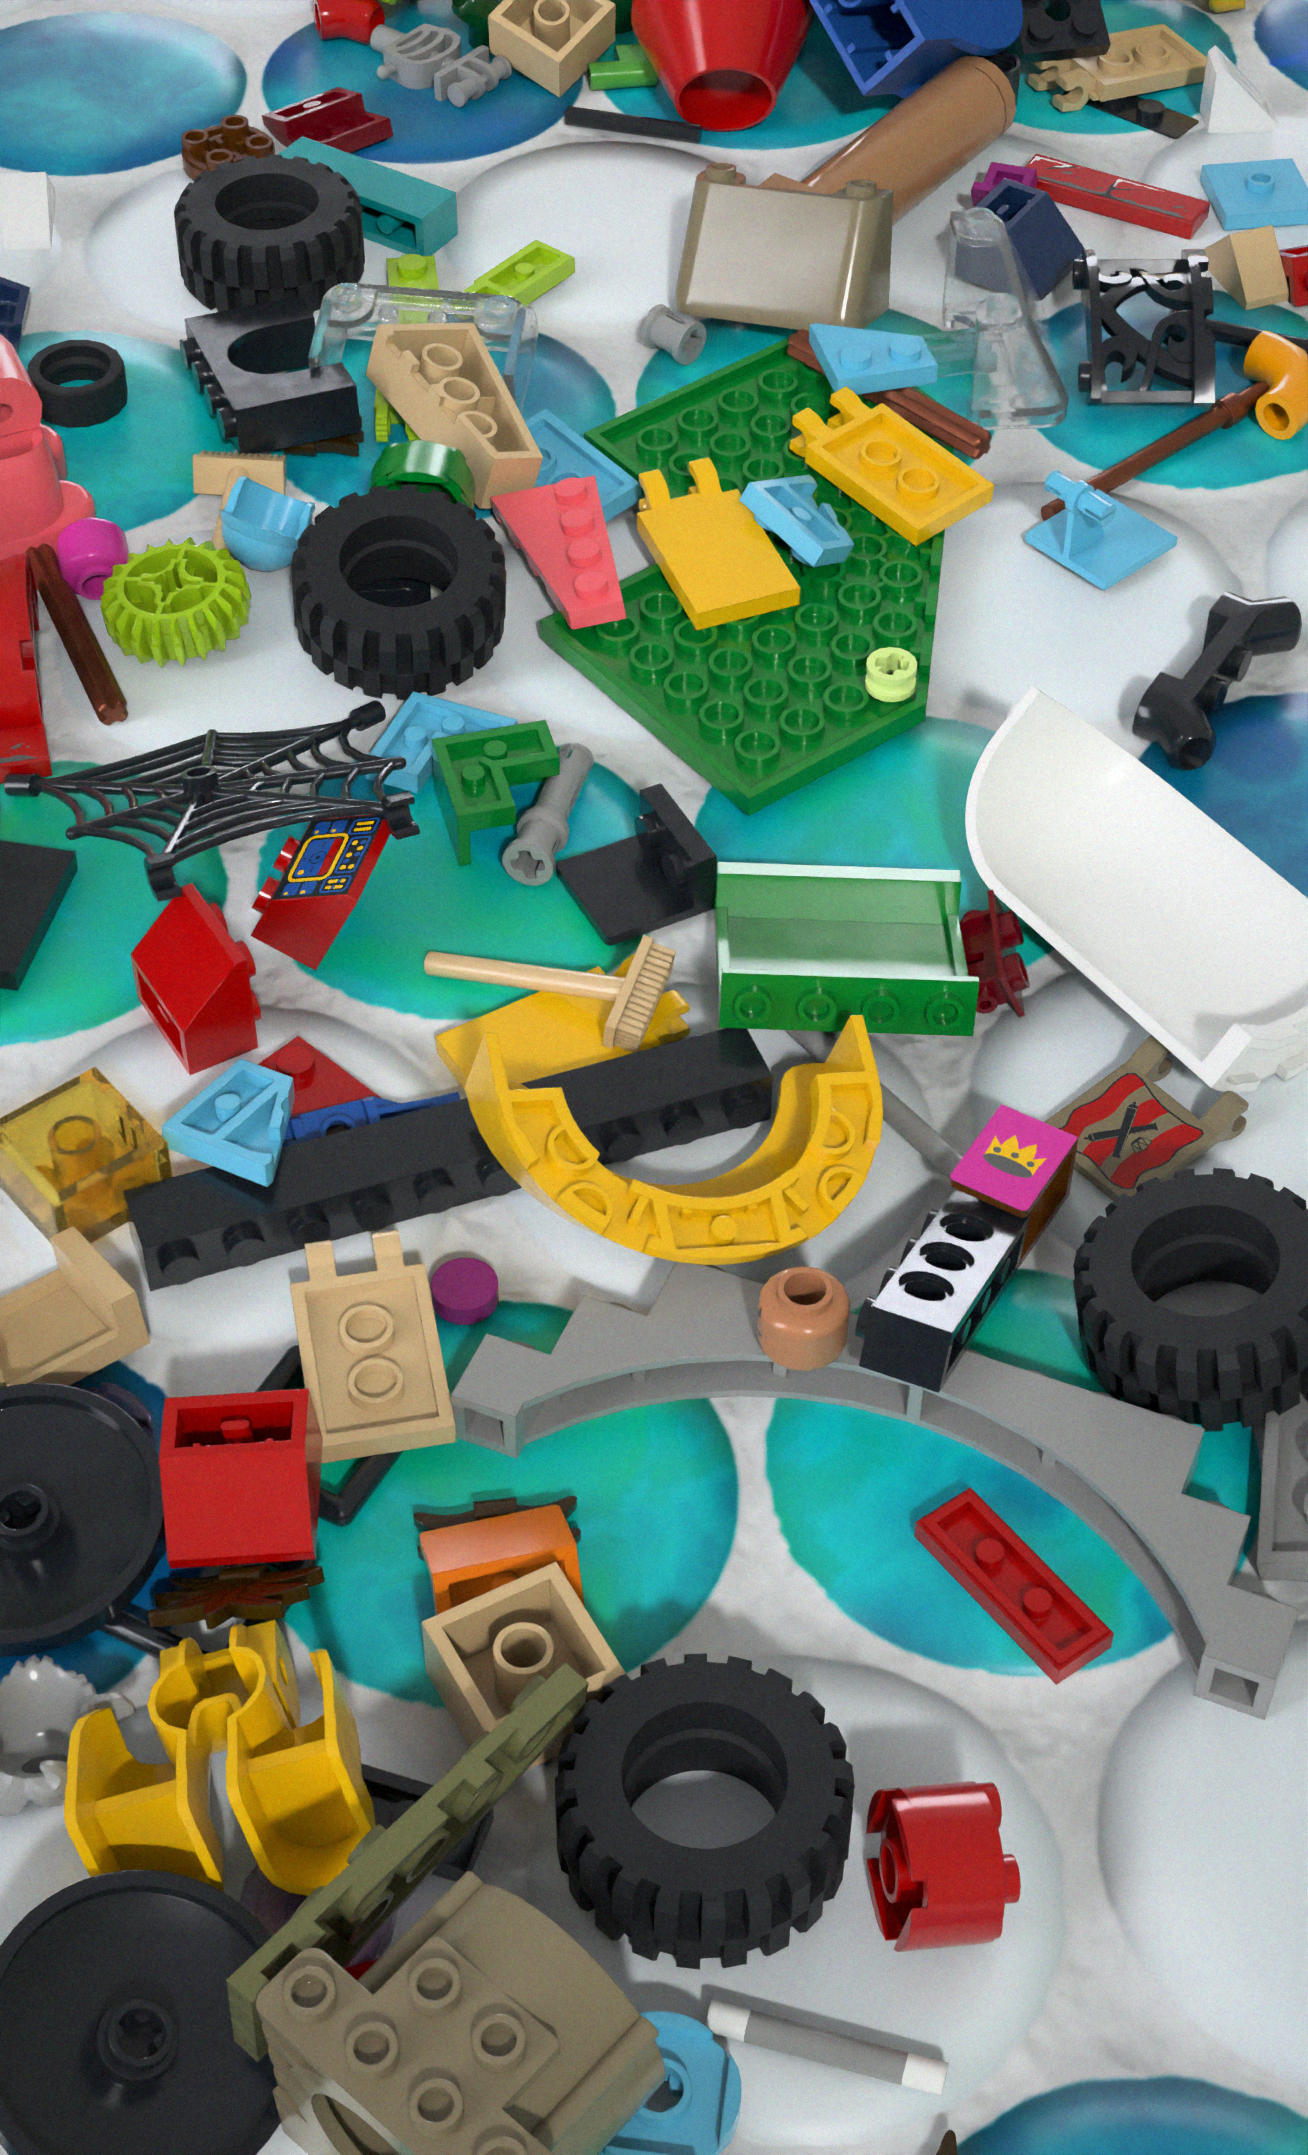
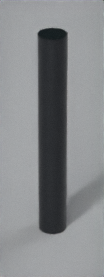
M568 106L565 113L566 125L697 144L700 143L702 137V125L573 106Z

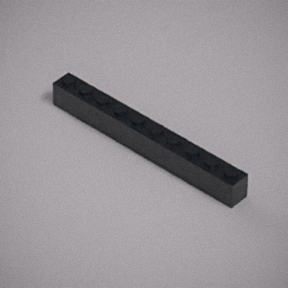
M724 1028L520 1083L528 1089L562 1087L573 1119L591 1145L600 1153L597 1160L602 1165L628 1161L639 1155L675 1145L689 1144L697 1139L737 1128H747L755 1123L771 1119L773 1075L748 1029ZM465 1098L283 1147L274 1180L268 1187L212 1166L123 1190L130 1234L149 1290L154 1291L172 1285L186 1284L200 1277L236 1267L250 1266L265 1259L305 1249V1243L325 1240L334 1241L366 1231L380 1230L398 1222L427 1214L441 1213L449 1208L488 1197L502 1196L522 1187L506 1172L489 1149L479 1132L468 1100Z

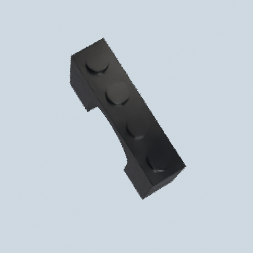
M302 296L184 319L187 338L180 339V350L186 370L192 369L196 388L199 393L204 392L210 415H217L223 439L231 438L239 455L241 453H246V455L252 453L253 455L361 432L357 387L342 362L284 374H268L320 363L315 318Z

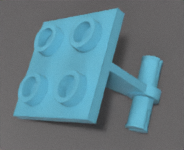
M1058 470L1052 471L1047 476L1044 482L1046 485L1044 490L1063 500L1066 509L1026 532L1025 537L1027 543L1104 591L1177 545L1178 539L1177 536L1101 490H1095L1089 483L1085 481L1076 483Z

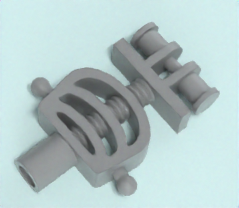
M380 24L371 34V48L383 54L384 65H380L377 69V75L380 79L391 78L409 89H425L434 86L435 100L443 102L449 98L452 104L457 107L465 105L469 98L473 100L479 99L485 94V91L495 89L500 79H507L512 73L510 62L502 55L494 57L489 64V47L484 45L461 57V37L449 27L440 28L430 24H422L405 34Z

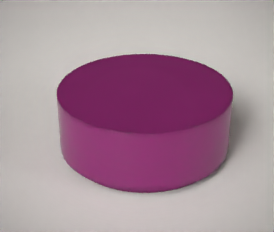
M457 1258L444 1263L435 1271L431 1279L433 1308L441 1318L458 1325H470L485 1320L495 1311L499 1302L498 1278L495 1271L487 1263L474 1258Z

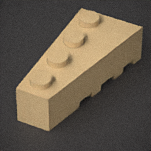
M377 324L365 375L421 440L435 442L446 447H454L463 453L466 458V464L470 468L475 481V504L480 509L492 508L490 499L492 496L534 488L543 456L475 324Z

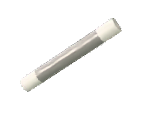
M714 1999L711 2001L705 2026L715 2035L942 2096L949 2065L947 2062Z

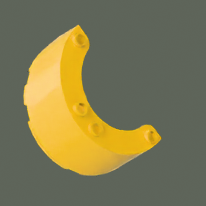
M851 1015L825 1063L801 1064L793 1066L785 1072L777 1088L778 1100L772 1127L767 1138L757 1151L733 1170L713 1179L681 1185L647 1183L630 1179L605 1168L597 1160L600 1153L591 1145L573 1119L562 1087L528 1089L516 1081L507 1080L498 1032L484 1033L464 1087L473 1118L489 1149L506 1172L542 1205L567 1221L629 1249L670 1261L700 1265H729L768 1258L800 1246L821 1233L845 1211L864 1184L882 1133V1090L863 1015Z

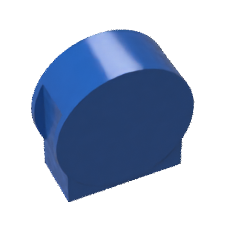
M809 0L863 96L894 93L906 99L955 59L967 55L976 57L978 55L991 56L1003 52L1017 39L1023 24L1022 0Z

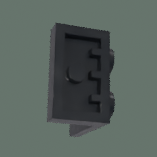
M661 783L639 790V816L634 820L635 836L574 856L556 864L558 878L604 943L609 946L715 909L717 856Z

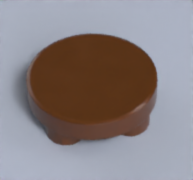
M229 115L221 120V125L211 126L202 130L191 129L181 135L183 169L187 176L194 181L202 172L206 170L212 172L218 164L227 161L232 164L240 162L242 157L255 155V159L268 158V154L275 155L273 139L263 131L249 126L248 119L242 115Z

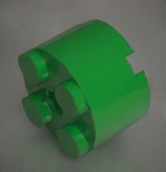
M424 440L393 443L384 448L381 456L372 468L367 494H369L371 487L386 485L387 490H401L402 485H413L418 487V492L430 494L431 490L434 489L447 494L450 497L451 503L456 504L460 500L471 509H474L475 481L470 468L466 464L465 456L457 448L446 447Z

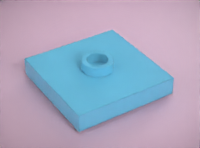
M1292 158L1202 165L1200 181L1224 230L1255 229L1268 225H1273V227L1308 225V187Z

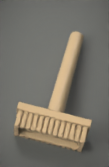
M201 451L199 454L192 456L194 494L223 495L220 506L221 510H224L231 490L241 476H246L250 480L286 495V455H281L280 457L279 455H274L272 457V454L267 456L266 454H261L260 456L259 454H254L252 456V453L247 455L246 453H241L239 455V453L235 452L233 455V452H228L227 454L226 452H221L220 454L219 451H215L213 454V451H208V453L207 451ZM220 512L212 538V543L216 550L228 549L222 537Z
M643 935L626 977L430 951L426 955L424 971L430 976L615 1001L605 1025L602 1046L610 1049L617 1046L635 1053L640 1049L667 980L673 970L676 951L653 942L654 938Z

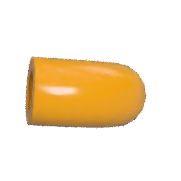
M1265 330L1251 343L1245 356L1243 369L1246 378L1256 382H1265L1270 388L1256 403V418L1260 426L1273 438L1286 440L1292 438L1308 423V354L1304 349L1283 336Z

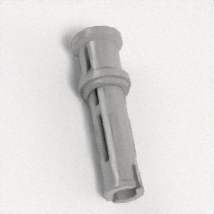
M570 743L560 748L558 752L560 775L547 778L536 805L522 813L518 821V838L508 844L502 856L506 872L514 880L522 884L536 886L549 881L556 868L554 856L557 852L564 849L569 839L567 819L572 812L583 783L594 764V757L591 751L581 744L575 743L569 758L567 757L571 750Z

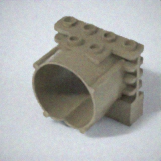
M467 1871L358 1980L353 1978L324 1951L311 1947L304 1949L259 1992L256 1998L257 2012L262 2020V2030L264 2038L268 2043L270 2060L274 2065V2075L278 2084L272 2092L279 2118L282 2120V2129L308 2155H598L663 2085L665 2080L664 2062L655 2042V2039L659 2036L657 2029L648 2019L639 2015L623 1991L598 1962L568 1933L541 1911L509 1891L493 1885L483 1884L480 1878L471 1871Z

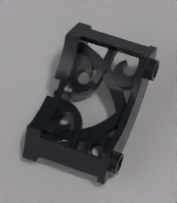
M1087 249L1082 250V259L1073 260L1072 287L1073 290H1081L1087 343V361H1079L1078 392H1087L1088 403H1215V335H1211V329H1205L1204 322L1207 316L1213 315L1214 298L1212 278L1207 277L1209 261L1203 249H1182L1181 259H1096L1094 250ZM1143 291L1156 303L1166 308L1177 310V312L1164 317L1156 325L1151 341L1137 332L1116 311L1124 301ZM1102 327L1111 336L1110 338L1106 339L1103 343ZM1170 334H1178L1184 338L1183 342H1175L1170 336L1167 350L1161 347L1165 338ZM1136 360L1145 366L1144 377L1138 391H1108L1105 369L1109 363L1118 362L1123 366L1121 383L1127 381L1132 376L1136 367ZM1155 373L1171 382L1188 387V391L1150 390Z

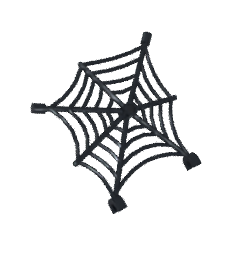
M376 700L352 710L349 718L339 722L296 729L250 733L217 732L215 729H210L206 734L170 746L51 779H41L38 774L8 773L4 780V789L8 796L37 797L42 792L57 798L68 806L73 812L76 826L69 827L66 830L65 834L69 840H76L85 836L106 838L123 842L146 854L147 857L144 858L145 873L151 892L158 902L183 896L181 888L174 877L172 866L197 853L261 831L335 817L374 814L384 815L388 830L396 840L420 834L419 827L413 821L409 805L415 803L414 796L409 791L387 796L383 791V784L387 777L394 770L404 769L407 764L406 759L401 756L382 758L364 754L351 747L348 741L351 730L363 731L385 720V709ZM339 736L338 740L344 754L355 759L358 763L332 760L322 755L319 750L320 745ZM311 749V754L316 763L324 766V768L315 769L299 762L296 756ZM202 754V756H200V757L191 759V760H189V761H186V762L177 764V765H175V766H172V767H169V768H166V769H163V770H160V771H157V772H153V773H150V774H147V775H143V776H140V777H137V778H133V779H130V780H126V781H122V782H112V781L124 779V778H127V777H131V776H134V775H138V774H141V773H145V772H148V771H151V770H155V769H158V768H162V767H165V766H168V765H171V764H174V763H177V762L186 760V759H188V758H191V757H194V756H197V755ZM226 757H262V758H226ZM288 760L293 770L297 772L282 774L272 770L271 767ZM214 766H224V767H234V768L240 767V768H238V769L220 770V769H216ZM260 772H263L265 776L258 777L255 775ZM180 773H181V775H178V776H175V777H172V778H168V777H171V776H174V775H177V774H180ZM378 773L374 780L373 793L379 801L352 799L351 788L358 776ZM345 778L342 784L341 798L319 796V789L326 780ZM311 783L309 795L289 793L293 785ZM281 787L280 792L262 791ZM66 793L84 794L98 801L104 808L105 816L86 822L85 814L77 801ZM105 795H124L128 800L129 809L115 813L114 806ZM136 796L157 797L158 799L139 805ZM263 809V810H258V811H254V812H250V813H246V814H241V815H238V816L229 818V819H227V820H224V821H221V822H218V823H215V824L206 826V827H204V828H201V829H199V830H197V831H195V832H193V833L187 835L188 832H190V831H192V830H194V829H197V828H199V827H201V826H203V825H206V824H208V823H210V822H213V821H215V820L222 819V818H225V817H229V816H232V815H236V814H239V813L251 811V810ZM320 809V810H317V811L298 813V814H293V815H289V816H284V817H280V818H275V819H271V820H266V821L258 822V823H255V824H251V825H248V826H245V827H241V828H238V829H235V830H231V831L222 833V834L217 835V836H215V837H212V838H209V839H207V840H204V841H201V842H199V843H196V844H194V845H191V844H193V843H195V842H197V841H199V840H201V839H203V838H205V837H207V836H210V835H213V834H215V833H218V832H221V831H224V830L233 828V827L238 826V825H241V824H245V823H249V822H254V821H258V820H262V819H266V818H270V817H275V816H279V815H284V814H290V813H296V812H303V811H309V810ZM163 811L175 813L177 815H180L181 818L179 819ZM146 818L162 821L175 827L171 834L160 826L138 819ZM118 826L141 830L158 836L167 844L162 853L157 854L151 845L140 838L124 832L111 830L110 828Z

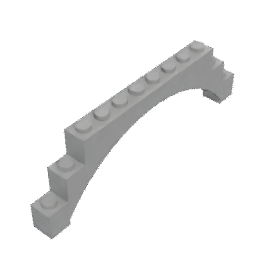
M675 1262L648 1315L635 1312L620 1303H608L583 1295L550 1355L538 1351L525 1342L508 1341L486 1333L451 1394L456 1438L516 1459L526 1444L572 1425L627 1409L688 1399L735 1396L800 1399L848 1406L924 1427L972 1447L1014 1470L1070 1509L1100 1536L1134 1573L1175 1631L1197 1676L1193 1695L1262 1720L1266 1718L1288 1652L1299 1609L1283 1604L1268 1594L1255 1591L1248 1592L1231 1586L1241 1559L1251 1516L1230 1510L1227 1506L1215 1501H1203L1187 1495L1196 1471L1205 1428L1184 1422L1176 1416L1159 1414L1128 1404L1103 1392H1092L1052 1379L1039 1371L1024 1370L985 1357L971 1349L966 1350L941 1391L937 1393L860 1367L859 1362L864 1339L855 1335L859 1315L853 1314L851 1311H849L846 1346L837 1360L820 1369L810 1371L790 1370L774 1363L763 1352L757 1336L758 1305L760 1292L764 1284L728 1273L714 1265Z

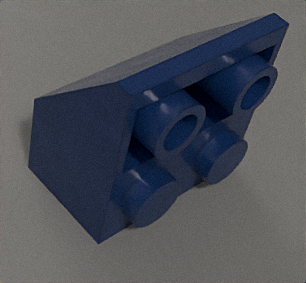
M1004 178L958 222L953 273L971 279L978 285L991 286L1015 295L1018 299L1040 303L1072 271L1073 260L1082 259V250H1085V248L1047 192Z

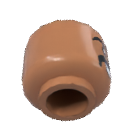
M804 1266L784 1269L770 1277L760 1292L758 1305L757 1336L763 1352L774 1363L790 1370L799 1371L824 1368L837 1360L846 1346L850 1300L844 1285L828 1272L819 1268Z

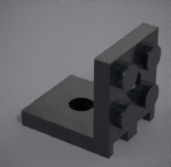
M1022 0L1023 24L1021 32L1015 40L1021 64L1107 54L1111 43L1100 0Z

